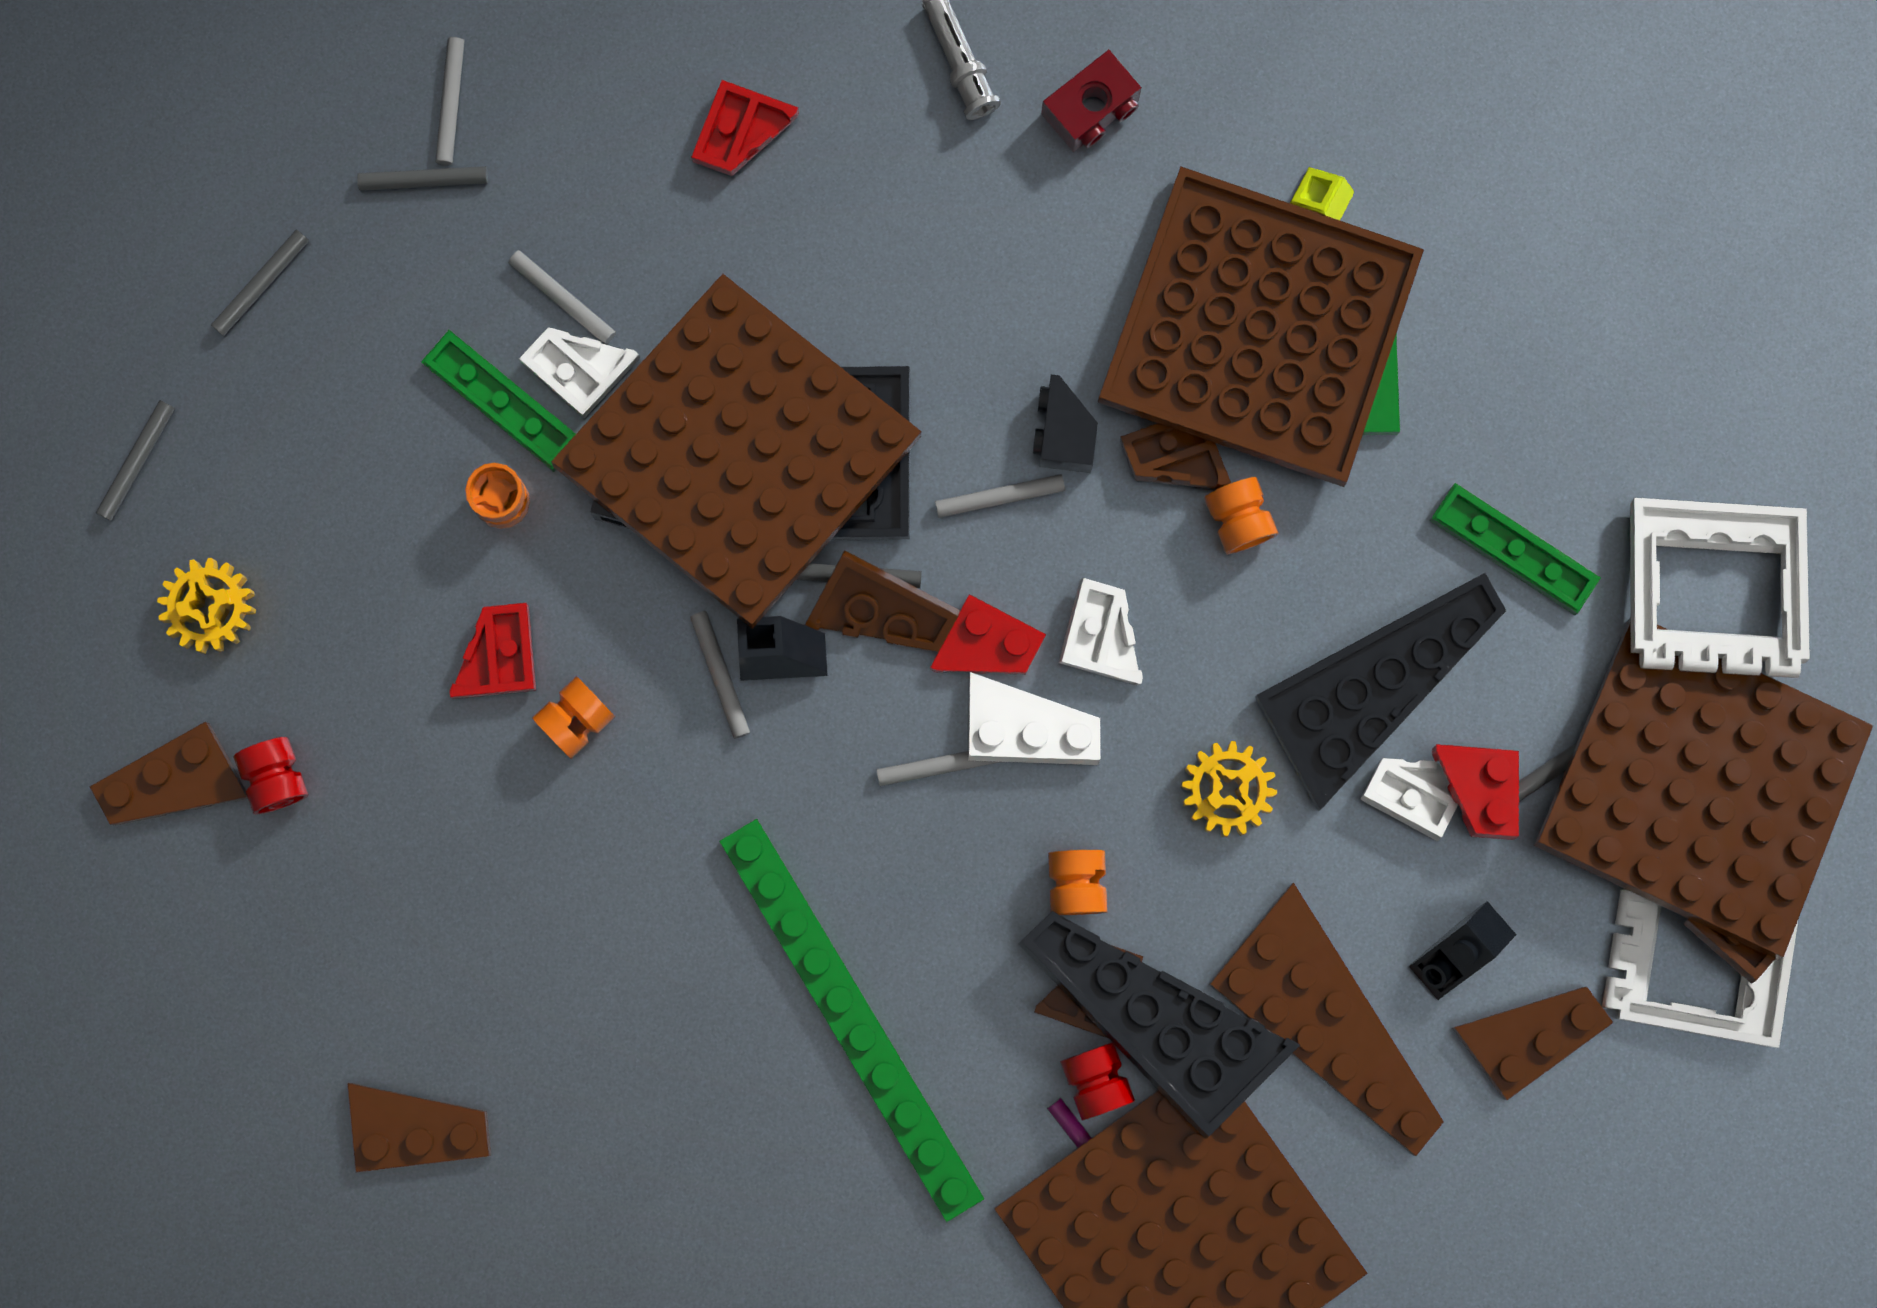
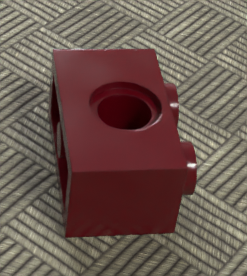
M1108 49L1047 97L1042 103L1041 114L1068 147L1075 152L1082 145L1089 148L1097 143L1106 133L1104 128L1115 119L1122 122L1130 117L1139 107L1137 102L1139 101L1142 87ZM1089 97H1096L1103 101L1105 107L1100 111H1090L1085 108L1082 102Z

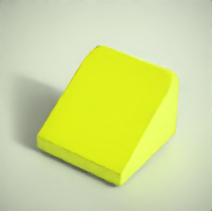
M1308 167L1290 204L1340 220L1353 197L1354 190L1345 177Z

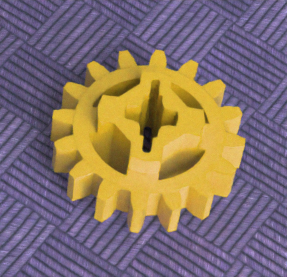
M213 558L207 559L205 568H202L196 560H190L189 572L186 573L176 567L174 572L178 580L175 583L170 581L163 582L162 585L170 593L168 597H159L157 599L159 604L167 607V611L158 616L159 620L163 623H172L166 634L173 639L181 636L180 646L189 649L195 642L196 651L206 654L209 644H211L216 651L223 652L224 640L228 639L238 644L240 641L235 632L239 628L246 631L250 630L251 626L243 620L245 615L256 614V609L246 604V600L255 596L254 591L249 588L241 589L247 578L241 573L231 577L234 567L227 562L218 570V563ZM209 578L224 581L230 589L214 590ZM189 587L190 589L188 593L186 594L184 600L181 601V598L185 590ZM206 597L215 602L208 606L209 613L207 615L199 610V608L205 606ZM233 610L231 618L226 623V625H224V621L227 618L229 612ZM198 621L205 634L190 631L184 623Z
M1231 741L1227 751L1222 752L1219 744L1214 743L1211 745L1212 756L1208 757L1204 752L1199 751L1195 756L1200 766L1188 764L1185 768V771L1193 778L1192 781L1188 780L1181 783L1180 788L1191 791V796L1182 803L1183 806H1195L1197 811L1190 818L1193 822L1202 817L1207 820L1205 832L1209 833L1217 825L1220 826L1222 837L1229 835L1231 827H1235L1240 836L1247 833L1246 822L1249 821L1257 828L1262 824L1258 816L1259 811L1266 814L1272 812L1273 808L1265 800L1277 795V790L1267 787V782L1275 777V773H1263L1261 767L1267 761L1265 756L1256 761L1250 758L1253 752L1252 746L1249 745L1242 753L1237 752L1236 741ZM1226 760L1235 761L1244 765V767L1240 770L1225 769L1218 762ZM1203 774H1205L1210 787L1209 796L1202 801L1200 781ZM1255 778L1257 798L1253 805V801L1248 796L1249 782ZM1221 779L1226 783L1234 780L1239 787L1234 791L1238 797L1236 800L1231 795L1223 798L1219 794V791L1223 788L1220 782ZM1218 808L1232 809L1240 817L1223 818L1213 812Z

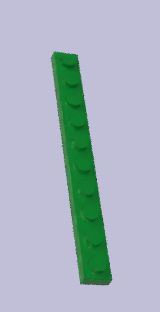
M758 819L753 820L720 840L719 842L945 1221H950L984 1200L985 1198Z

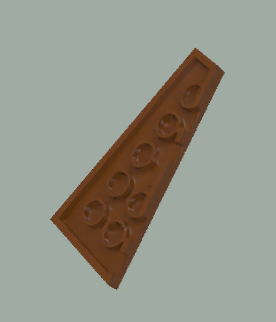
M1292 883L1209 985L1248 1018H1252L1265 1025L1264 1028L1284 1039L1289 1038L1300 1044L1292 1055L1413 1156H1417L1444 1121L1296 885Z

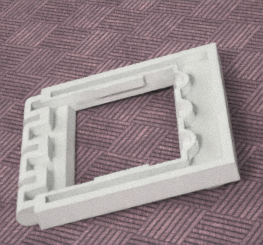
M1634 498L1630 502L1631 653H1639L1640 668L1672 670L1675 656H1678L1680 671L1716 673L1718 658H1722V671L1726 674L1759 676L1762 669V661H1765L1767 676L1799 678L1801 663L1804 664L1810 659L1807 509ZM1656 546L1781 554L1782 637L1657 629V606L1660 604V561H1656Z
M1620 890L1615 925L1631 928L1630 935L1613 933L1608 968L1624 971L1623 979L1606 977L1602 1007L1618 1010L1617 1019L1779 1048L1798 921L1783 958L1778 961L1774 960L1758 980L1752 984L1741 975L1735 1017L1716 1014V1010L1673 1002L1670 1005L1647 1001L1661 906L1631 891Z

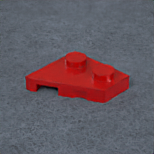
M721 80L691 156L692 162L733 176L797 119L799 107Z
M969 594L930 670L936 673H944L946 671L1026 675L1046 634Z
M526 602L483 607L475 626L476 631L473 639L468 643L464 653V661L455 684L452 683L450 688V698L460 699L536 691L529 605Z
M1436 744L1432 748V756L1435 762L1439 761L1450 783L1447 788L1454 802L1462 810V819L1470 836L1515 840L1518 838L1519 751Z

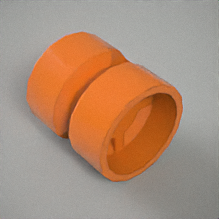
M496 462L484 464L475 469L468 478L465 488L467 501L478 517L490 527L499 529L513 527L521 522L528 513L530 505L529 492L517 473L507 465Z
M1257 477L1233 482L1204 497L1213 519L1223 522L1217 533L1225 554L1229 555L1255 547L1279 534L1270 511L1260 510L1259 508L1264 502V495Z
M577 676L559 692L560 701L558 703L549 701L532 717L537 725L570 759L589 743L588 734L590 732H601L616 717Z
M1105 850L1049 852V878L1056 881V886L1050 890V912L1053 911L1059 915L1107 913L1106 887L1099 883V880L1106 875Z

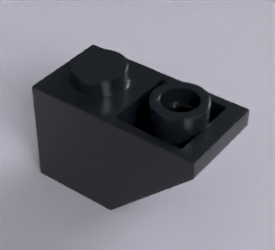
M1051 374L1049 387H1040L1038 412L1046 413L1044 429H1035L1033 454L1041 455L1040 467L1091 473L1098 422L1061 376Z
M782 616L763 617L753 629L737 618L740 681L828 676L824 632Z
M1486 901L1434 943L1409 968L1435 998L1439 1000L1495 959L1517 934L1491 904Z

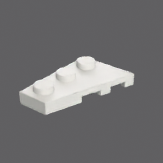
M970 672L968 761L1098 765L1100 762V718Z

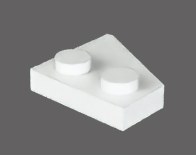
M548 327L519 359L522 364L585 419L637 363L640 356L636 351L628 348L623 350L602 344L598 340L571 336L568 332Z
M1086 578L1080 579L1058 663L1133 685H1141L1143 676L1141 670H1138L1133 645L1136 642L1133 628L1128 621L1127 614L1129 608L1125 590Z
M1382 758L1360 798L1365 803L1436 841L1442 838L1458 806L1447 788L1450 783L1441 764L1426 760L1410 763L1404 759Z

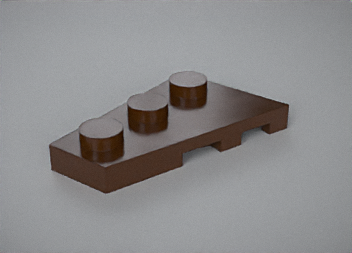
M844 550L805 622V626L818 631L819 628L840 631L842 635L857 638L859 635L885 639L887 643L939 652L957 620L960 610Z
M206 721L89 786L109 824L113 826L166 816L170 813L190 809L196 810L211 807L215 804L248 799L244 785L210 723Z
M1586 986L1452 1027V1029L1502 1098L1508 1100L1610 1026L1613 1021Z
M348 1083L356 1172L491 1156L487 1111Z

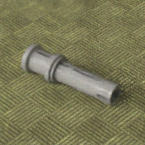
M923 0L922 7L929 17L952 69L950 83L952 87L958 88L966 106L964 110L966 119L975 120L994 112L1001 105L999 96L993 95L985 78L987 69L984 64L975 60L949 0Z

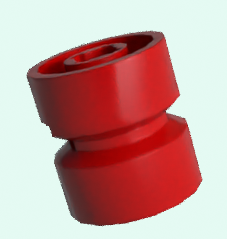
M278 737L254 744L240 750L233 756L241 779L250 781L251 785L246 790V794L253 814L258 815L276 811L308 797L309 794L301 772L292 770L296 757L288 737Z
M1113 1042L1060 1061L1068 1085L1077 1087L1078 1091L1073 1098L1082 1121L1135 1101L1128 1079L1119 1076L1117 1072L1122 1063Z

